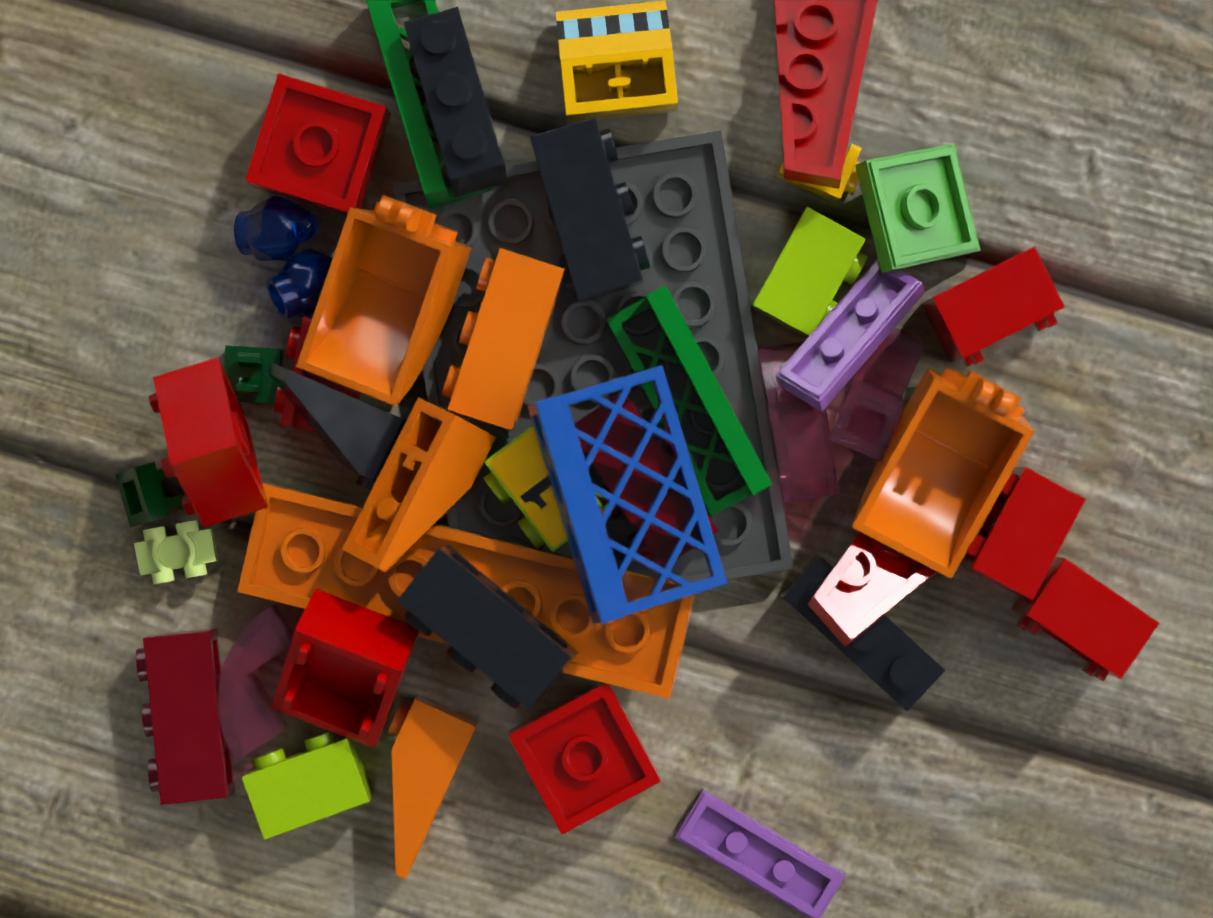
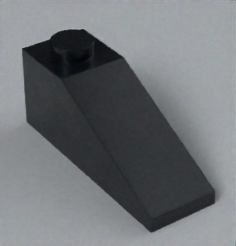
M271 363L267 372L268 375L339 462L359 474L356 484L372 490L407 420Z

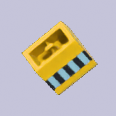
M666 0L556 12L567 123L581 122L594 117L596 120L677 112L678 95Z

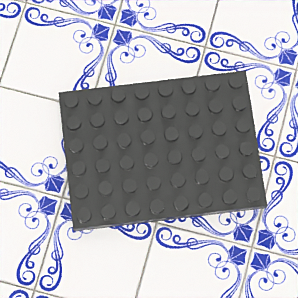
M721 130L616 148L619 161L609 163L615 185L626 182L635 213L625 217L631 239L642 236L651 268L641 271L643 284L583 302H578L537 161L505 166L508 178L507 183L494 186L492 191L432 209L428 207L420 180L392 184L396 200L436 214L434 223L457 231L458 234L455 241L472 247L451 311L440 337L423 368V375L429 403L468 421L496 437L485 461L533 425L528 410L529 405L635 374L606 319L666 285L773 484L713 516L710 515L705 506L708 516L718 529V532L713 535L726 579L730 580L794 569ZM448 175L443 176L446 188L451 187ZM500 248L565 269V276L514 431L447 410L451 399L442 396L451 365L454 364L461 367L468 345L459 343L469 311L479 314L485 292L476 288L485 259L491 258L496 260ZM651 309L622 324L632 345L655 351L661 327ZM665 337L661 353L677 358ZM637 353L645 369H650L653 358ZM658 360L657 367L663 366L672 398L681 400L688 379L684 370L679 365ZM641 384L633 386L627 396L643 420L649 423L655 411ZM692 387L687 402L703 407ZM621 390L602 395L601 397L609 400L620 393ZM591 400L569 405L573 422H577L600 405ZM675 406L676 413L678 412L679 406ZM685 409L680 424L685 442L707 450L714 426L708 415ZM659 420L656 427L665 431L663 425ZM718 436L713 452L729 456ZM656 437L673 462L675 456L671 444ZM690 451L701 472L705 455ZM711 458L705 481L715 500L745 485L734 464ZM483 463L472 487L446 512L448 526L536 548L517 523L525 517L523 512L512 498L505 504H502L483 479V477L491 472L487 465ZM590 467L588 472L592 484L601 488L605 483L594 467ZM596 495L597 498L601 501V503H602V504L604 505V507H605V503L603 502V500L601 499V497L598 496V495ZM610 513L604 524L608 538L628 549L631 543L628 536L636 532V529L625 513L616 518ZM568 541L553 551V553L573 557ZM546 543L538 548L552 552ZM695 548L679 557L670 571L690 583L710 577L704 553ZM612 549L618 568L624 555ZM656 559L652 561L653 563L659 565ZM633 560L630 561L626 569L627 571L656 578L659 575Z

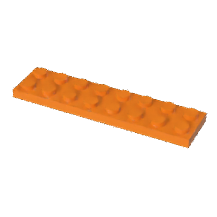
M263 483L268 508L255 511L237 592L305 609L316 588L410 624L403 617L407 609L397 602V599L437 549L450 545L579 652L562 673L667 699L672 697L696 594L632 613L604 624H593L573 557L434 524L384 572L342 550L363 506ZM626 570L621 581L627 601L648 596L657 578ZM666 580L660 592L678 587L679 585ZM434 631L430 636H426L421 632L418 634V637L448 644Z

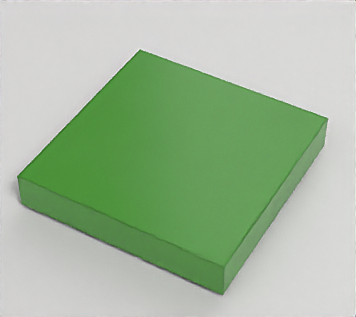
M954 143L866 160L855 164L882 273L981 251Z

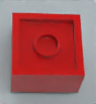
M278 73L245 181L254 188L347 216L350 208L362 209L391 113L384 105Z
M1035 246L921 303L950 363L962 359L966 367L984 361L980 352L981 349L1033 323L1038 331L1058 324L1054 313L1065 308Z
M216 357L153 377L156 393L149 395V403L153 412L160 413L169 455V457L161 460L162 469L167 477L176 476L187 495L182 498V505L187 515L197 514L203 527H207L268 508L249 420L219 358Z
M1015 467L997 498V501L1003 508L996 522L985 535H976L960 565L1018 596L1033 600L1086 499L1027 467Z
M1057 556L1034 599L1031 600L1020 596L1012 608L1013 611L1022 616L1016 626L1024 631L1028 630L1034 635L1041 629L1086 660L1087 664L1082 671L1089 676H1095L1101 681H1104L1108 674L1122 679L1160 624L1068 559Z
M315 588L295 628L271 709L376 748L394 707L419 631L410 624Z
M597 682L512 728L508 735L562 835L661 782L656 766L611 684Z

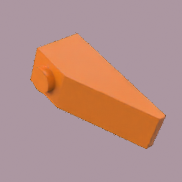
M418 398L342 550L386 572L472 487L496 437L468 421Z
M421 695L414 699L412 706L401 703L388 730V733L397 736L391 749L395 875L405 880L478 724L477 721Z

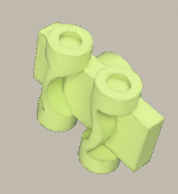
M197 520L175 524L177 535L166 537L164 526L143 530L145 541L134 543L140 576L151 574L154 585L175 581L173 569L184 568L186 578L206 575L205 563L218 561L212 528L199 531Z

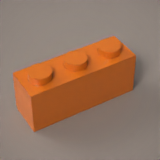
M502 248L499 249L496 260L491 258L485 259L476 288L485 292L479 314L472 311L468 312L459 343L468 345L462 366L451 365L442 391L443 397L451 399L447 410L511 431L515 430L565 276V269Z

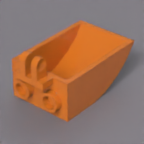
M382 195L380 203L376 202L374 210L350 208L296 367L397 406L424 368L440 337L455 300L472 247L455 241L458 234L457 231L434 223L436 214Z
M927 367L876 463L858 506L852 528L952 579L969 545L976 537L1035 433V430L1026 418L1022 417L1025 408L1018 404L1021 397L971 370L965 376L950 367H946L942 374Z

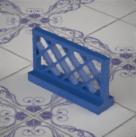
M663 366L541 400L528 406L593 624H604L632 613L728 584ZM652 381L659 404L648 423L621 408L631 387ZM621 390L614 403L601 397L602 395ZM591 400L610 411L595 439L575 428L569 405ZM617 415L645 430L630 458L602 443ZM661 416H663L667 433L656 427ZM652 434L671 444L675 459L665 477L638 463ZM579 440L591 446L585 458ZM598 450L626 465L612 493L603 490L591 482L588 469ZM633 469L661 484L647 513L619 498ZM678 470L684 488L673 482ZM668 489L688 499L691 514L682 532L654 517ZM596 495L607 500L602 512L600 511ZM614 505L642 519L628 549L609 539L604 524ZM650 524L677 538L663 568L635 553ZM694 525L696 526L700 542L689 536ZM685 543L704 553L710 577L690 583L670 572ZM612 549L624 555L618 568ZM633 560L659 575L648 596L628 602L621 579L630 561ZM666 579L679 585L678 587L660 592Z

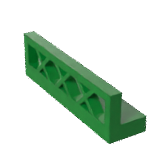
M366 0L429 209L492 191L493 187L455 198L452 187L446 188L441 172L445 164L442 153L437 158L432 142L433 140L438 143L437 136L434 130L428 128L426 117L429 114L427 102L425 100L421 106L417 90L423 92L422 85L419 79L412 76L410 70L414 62L412 51L410 48L406 55L401 40L409 42L406 30L397 26L392 10L421 0ZM424 0L428 15L439 12L436 0Z
M664 285L646 295L644 299L607 318L606 321L634 373L646 370L637 353L653 358L650 369L657 367L658 360L682 367L688 378L681 400L672 398L674 405L679 406L677 416L680 424L685 409L708 415L714 426L707 450L686 443L701 496L710 515L713 516L744 498L773 485L667 286ZM651 309L661 327L655 351L632 345L622 324ZM665 337L677 358L661 353ZM649 381L641 384L655 411L659 403L653 383ZM692 387L703 407L687 402ZM661 416L660 422H661V424L663 425V427H664V429H665V431H666V433H667L666 426H665V423H664V420H663V416ZM718 436L729 456L713 452ZM690 451L705 455L701 472ZM711 458L734 464L745 485L715 500L705 481Z

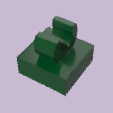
M225 345L224 371L239 402L275 404L278 386L267 372L271 363L282 367L283 349Z
M155 462L136 466L115 474L130 528L170 515L169 510L182 505V498L185 495L170 498L164 494L161 483L163 479L168 477L162 468L157 469Z

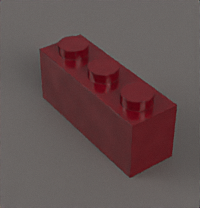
M619 393L608 401L614 403ZM627 396L621 408L643 419ZM599 406L575 422V428L595 439L610 411ZM617 415L602 443L630 458L645 430ZM653 434L638 460V463L663 477L667 475L673 463ZM579 440L585 458L591 446ZM599 450L590 467H594L605 483L601 488L609 493L613 492L626 467L623 463ZM633 469L619 498L647 513L661 484ZM678 471L673 482L684 488ZM668 489L654 517L682 532L691 514L688 499ZM601 498L606 505L607 500ZM614 505L611 511L613 517L616 518L625 513L637 532L642 519ZM708 516L712 532L715 534L718 532V529ZM650 524L636 551L640 556L651 562L656 559L663 568L677 538ZM694 525L689 536L700 542L696 526ZM636 532L628 536L630 542L632 541ZM685 543L678 558L693 549V547Z
M217 628L154 634L144 637V648L136 650V668L139 681H147L150 703L142 705V723L145 736H153L156 758L148 760V778L151 791L159 792L161 805L228 798L235 792Z

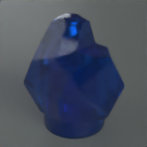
M275 195L255 205L252 210L241 211L236 215L234 238L237 248L242 255H254L256 260L288 261L302 242L313 238L317 234L319 224L315 215L288 199Z
M310 248L294 254L279 270L278 275L267 279V289L271 301L284 320L294 316L313 318L333 258Z

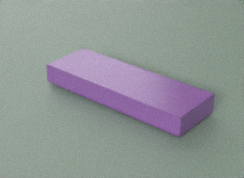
M877 258L776 374L778 386L823 412L923 296V282L900 269L882 273Z
M703 788L674 835L675 839L808 918H821L846 876L842 871Z

